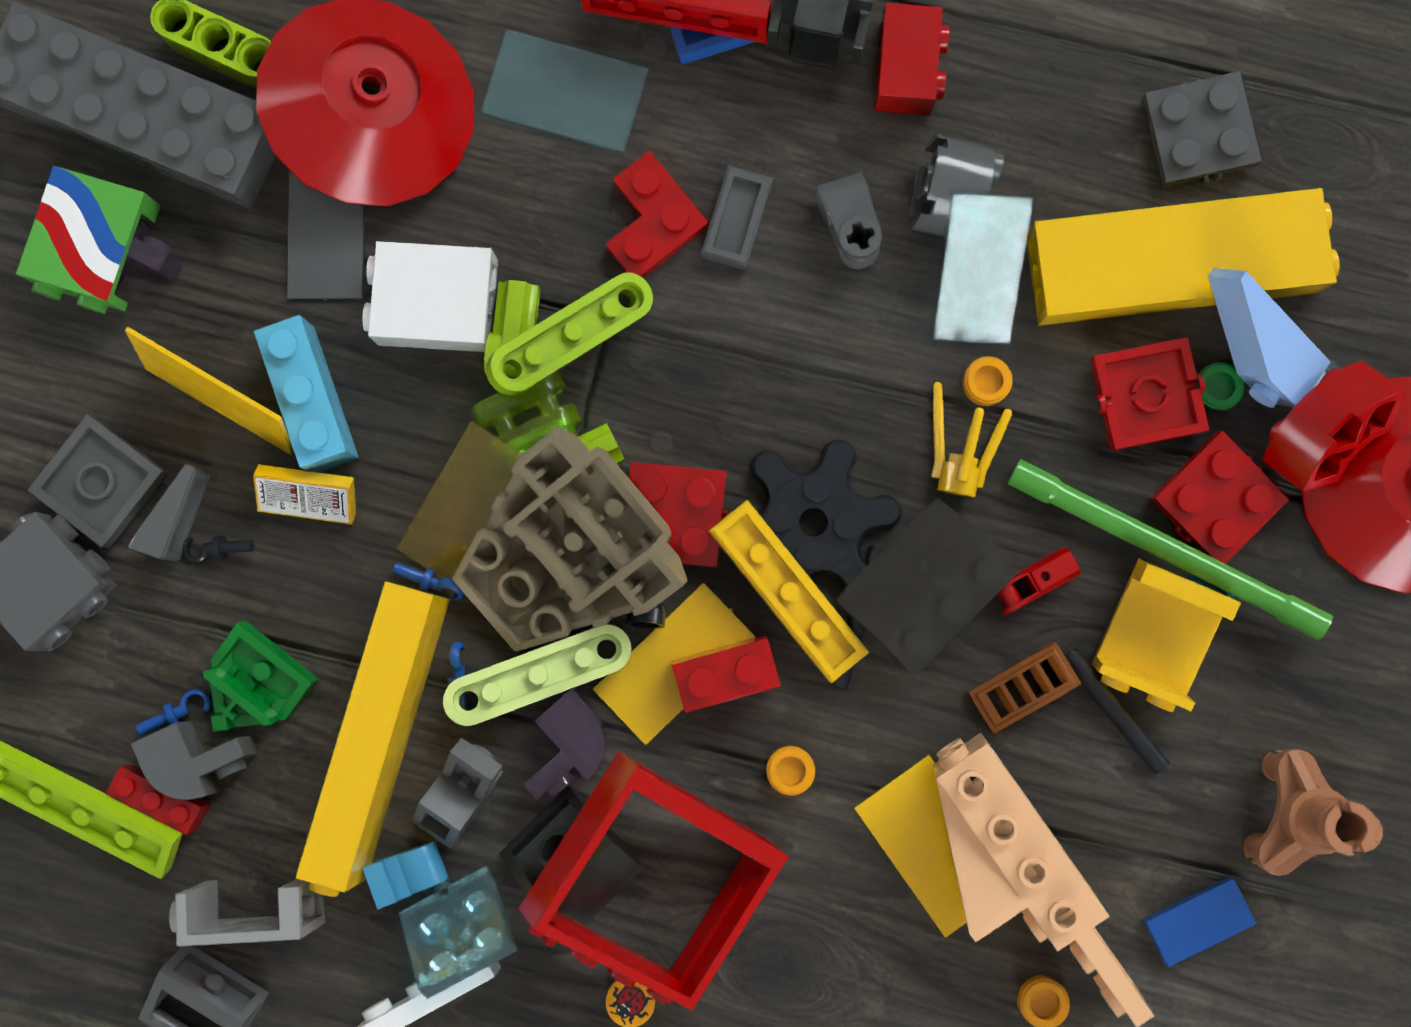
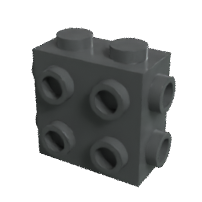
M34 512L17 519L8 529L10 535L0 543V624L24 651L47 650L50 652L63 645L71 637L72 631L70 628L81 618H89L98 613L109 601L106 596L117 585L107 575L111 569L106 561L92 550L86 551L75 539L79 536V533L73 525L59 514L52 516Z

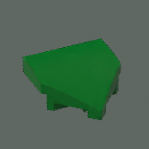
M246 620L236 623L211 659V668L203 671L204 679L210 683L215 715L211 716L213 732L263 724V726H267L290 718L319 678Z

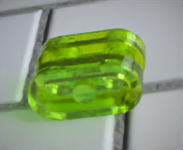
M556 371L520 394L505 395L499 392L479 402L471 409L479 428H487L494 425L499 436L487 444L496 463L506 461L508 467L514 466L521 455L556 426L576 436L578 435L575 428L583 421L575 404L559 406L555 396L566 389L559 371ZM538 405L542 415L517 427L515 426L512 419L513 416Z

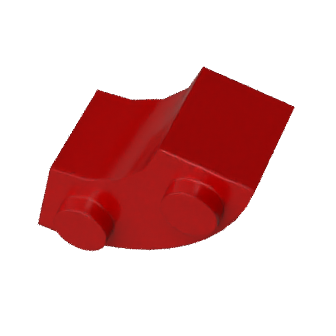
M1363 361L1353 363L1342 369L1334 368L1328 371L1320 383L1296 404L1286 418L1279 420L1272 427L1269 433L1270 443L1262 460L1303 492L1339 482L1346 467L1361 449L1375 438L1390 432L1406 390Z

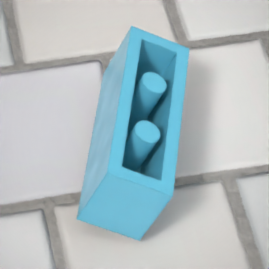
M297 315L255 330L254 334L299 467L306 471L319 473L358 459L359 457L314 326L301 315Z

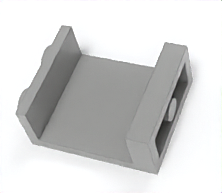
M295 879L278 888L279 916L218 919L217 880H207L175 894L176 901L171 904L169 913L170 928L172 932H176L177 946L300 940L325 924L324 895L310 891L308 889L310 882Z

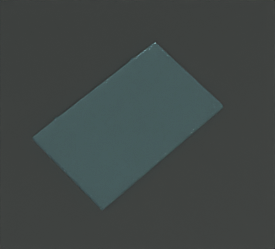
M506 29L481 113L504 119L506 122L512 121L594 144L596 147L601 146L624 153L649 69Z

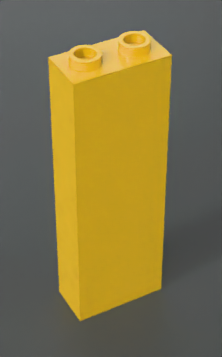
M1322 188L1034 221L1026 233L1038 326L1216 305L1208 278L1213 268L1247 271L1272 299L1320 293L1337 282L1336 277L1340 267L1338 254L1335 249L1331 248L1329 230L1332 226V211L1330 205L1326 202L1324 203Z
M386 581L384 583L296 875V879L310 882L308 889L312 892L337 897L339 891L345 893L366 880L362 868L370 864L374 857L450 602L448 598Z

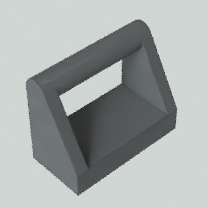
M182 946L159 970L138 1020L149 1027H190L160 1008L166 996L170 994L221 1027H250L269 992L195 946Z

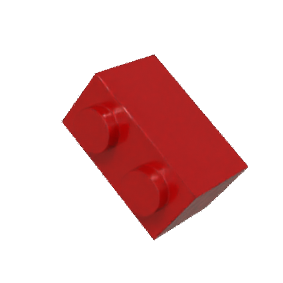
M885 3L880 27L875 112L930 116L935 101L943 100L946 71H938L939 54L946 55L949 42V25H941L943 7Z
M765 635L672 660V668L685 713L781 686L769 641Z

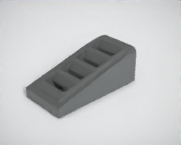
M185 464L130 541L128 548L159 559L178 562L183 552V544L189 536L211 477L210 472Z

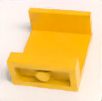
M1138 559L1091 664L1099 673L1103 674L1100 681L1116 690L1128 693L1130 686L1148 693L1145 700L1161 709L1174 712L1177 705L1192 711L1195 702L1187 696L1222 617L1233 621L1241 603L1225 594Z

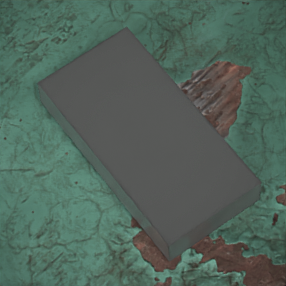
M728 165L701 251V258L746 271L773 184V178Z

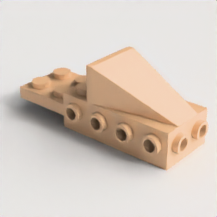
M979 733L966 743L961 738H958L942 748L936 754L939 760L933 765L964 913L969 934L975 942L979 941L1022 912L1023 919L1040 943L1049 938L1057 951L1069 944L1071 952L1087 974L1095 969L1099 974L1094 976L1093 979L1100 988L1102 996L1118 1018L1127 1013L1135 1026L1139 1027L1154 1017L1140 991L1095 928L1096 925L1110 917L983 734Z

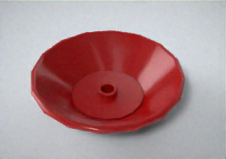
M334 0L306 8L274 34L257 69L256 113L272 152L304 185L344 204L389 207L428 194L458 168L474 132V90L458 52L429 21L388 1ZM364 84H373L378 88L379 92L375 95H369L363 90L362 86Z
M1411 376L1390 378V380L1406 390L1390 432L1375 438L1361 449L1348 464L1339 482L1304 492L1301 490L1304 517L1324 552L1361 582L1402 594L1411 593Z

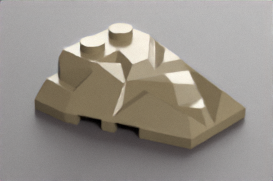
M558 426L553 428L517 459L511 470L513 474L503 492L497 495L491 506L493 510L484 527L476 533L452 577L457 586L515 652L567 637L572 630L592 625L593 628L606 625L610 622L611 618L633 612L634 616L649 612L687 582L680 557L669 545L672 533L665 520L604 449L597 446L590 451L578 436Z

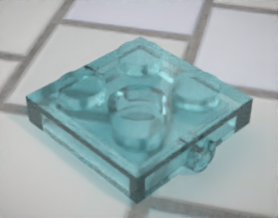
M486 866L453 884L449 881L437 884L434 887V894L399 912L417 987L427 999L518 951L495 878ZM444 888L448 889V894L442 895L440 892Z

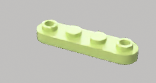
M603 625L454 680L445 690L443 696L444 710L447 716L455 723L471 726L619 671L627 664L631 655L629 637L622 629L614 625ZM603 640H609L615 645V654L610 659H604L598 655L597 646ZM466 691H472L478 697V705L473 710H465L460 705V697Z

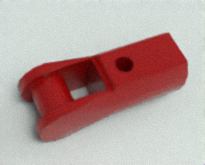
M1063 546L990 587L989 590L991 594L997 593L1005 607L1001 610L1005 616L1080 576L1081 570L1071 551ZM1024 578L1032 592L1024 598H1021L1013 582Z

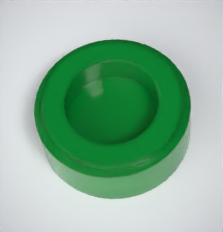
M1222 362L1213 363L1197 373V375L1201 374L1205 380L1206 389L1201 394L1205 410L1222 412L1236 405L1242 398L1244 381L1232 365ZM1196 380L1197 389L1199 388L1198 380Z

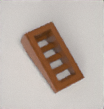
M1049 642L967 691L991 733L995 734L1081 685V682L1057 643ZM1044 660L1048 661L1059 679V682L1052 685L1039 664ZM1028 669L1042 690L1036 696L1022 675ZM1009 680L1013 681L1025 701L1017 706L1004 684ZM993 689L1008 713L1001 717L986 694Z

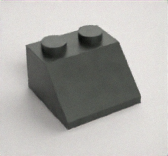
M569 785L499 853L526 896L586 803ZM611 827L557 909L558 912L584 926L643 869L630 849Z

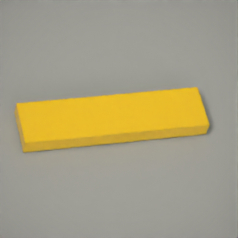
M748 500L708 530L829 683H833L869 653Z

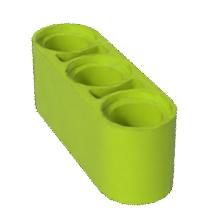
M187 0L157 1L150 14L151 24L172 50L253 89H257V71H254V68L263 59L271 43L269 39ZM181 20H187L181 30L172 32L176 23ZM229 39L224 49L213 52L217 42Z

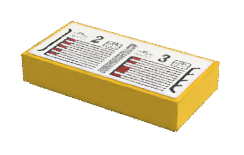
M258 464L253 474L258 512L352 525L356 515L354 477Z

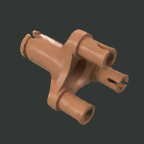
M1299 749L1275 750L1276 754L1269 752L1263 757L1261 767L1264 775L1277 784V802L1267 831L1265 833H1252L1243 842L1244 855L1246 858H1252L1250 862L1257 864L1259 868L1267 873L1282 876L1289 874L1303 862L1316 855L1338 852L1354 856L1353 851L1365 853L1374 850L1380 844L1383 837V828L1380 821L1364 805L1347 801L1342 795L1334 791L1323 777L1314 757L1308 752Z

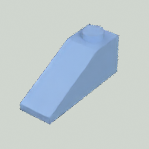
M1213 268L1208 278L1237 374L1251 388L1249 390L1251 397L1262 405L1271 408L1275 407V405L1294 408L1311 391L1331 362L1247 271Z

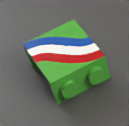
M53 165L16 274L33 283L31 291L39 295L60 301L64 293L77 297L76 305L91 311L105 314L107 307H111L125 312L128 303L114 295L139 219L155 223L161 205L145 192Z

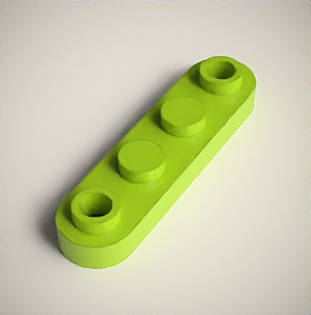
M622 273L499 347L489 357L486 364L488 381L494 389L505 395H517L526 391L645 316L653 303V294L649 284L637 274ZM619 294L628 297L630 308L620 304L618 300ZM504 364H510L516 369L517 377L515 379L508 378L504 374Z

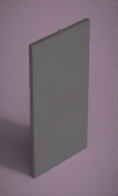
M289 170L287 299L327 301V299H363L364 205L344 204L304 185Z

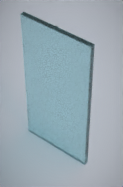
M953 192L933 339L967 341L969 343L1009 344L1033 204L1032 197Z

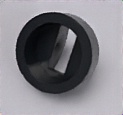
M661 602L649 612L634 616L633 612L628 613L626 625L643 629L664 628L666 617L664 603Z

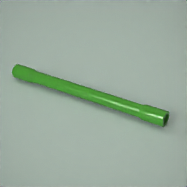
M1022 459L1018 461L1009 478L1008 485L1044 503L1053 504L1273 615L1278 621L1317 641L1323 638L1331 625L1333 615L1294 595L1284 594L1063 483L1058 477Z

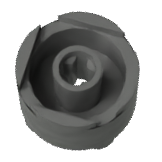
M935 133L925 148L926 152L933 153L930 163L927 162L926 165L919 164L908 214V216L915 217V219L909 223V228L968 242L975 237L978 228L986 230L990 224L994 202L988 200L992 182L996 183L1000 177L1004 155L994 152L992 147Z

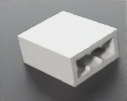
M376 241L375 256H369L367 261L366 275L368 284L372 285L371 303H365L363 308L362 320L364 331H369L368 336L378 346L485 352L488 333L493 330L498 264L494 252L491 248Z

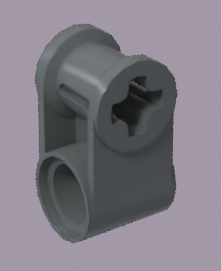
M859 171L815 186V194L826 226L829 227L842 263L855 270L866 269L872 266L879 256L882 231L873 209V202L867 182L862 172ZM859 236L862 242H868L867 248L860 250L857 243H852V238Z

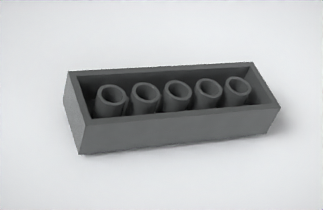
M13 1L0 28V107L251 211L276 157L271 150L257 116L256 100Z

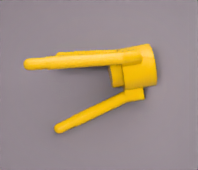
M940 382L933 384L934 465L931 477L939 479L938 491L975 498L977 488H983L986 472L1012 416L1010 409L1003 411L979 464V459L974 458V453L984 416V409L981 407L976 408L974 411L963 455L950 453L948 462H945L942 384Z

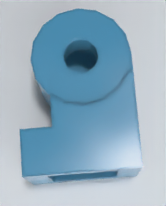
M435 841L373 861L362 868L377 910L449 879Z

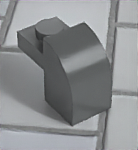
M192 721L173 723L130 743L148 782L162 794L182 800L196 799L221 792V787L214 773L217 774L219 780L234 775L247 768L245 759L258 753L251 735L237 737L205 752Z
M460 738L450 751L441 774L419 801L411 822L452 849L496 786L503 773L501 770L503 765L495 761L494 756L486 748L476 744L472 745L463 738Z

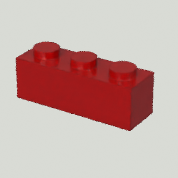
M132 764L119 767L106 792L107 795L185 835L197 832L211 805L199 798L182 800L162 794L148 782L142 770Z

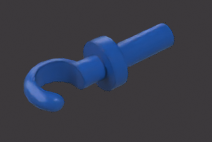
M396 563L394 566L393 574L419 583L420 591L427 593L431 588L440 592L442 588H449L456 592L453 596L454 600H460L465 595L452 578L434 577L435 571L428 568L423 573L400 563Z
M454 642L449 649L448 660L450 668L453 670V677L447 678L448 686L454 680L466 676L465 665L461 664L459 656L460 651L465 649L461 642ZM464 692L460 697V705L465 710H468L467 692Z
M190 690L183 695L179 706L173 707L171 703L164 705L163 713L135 725L139 735L142 736L168 723L180 722L179 718L189 714L187 707L189 699L196 695L204 698L203 712H207L211 705L210 697L203 690Z

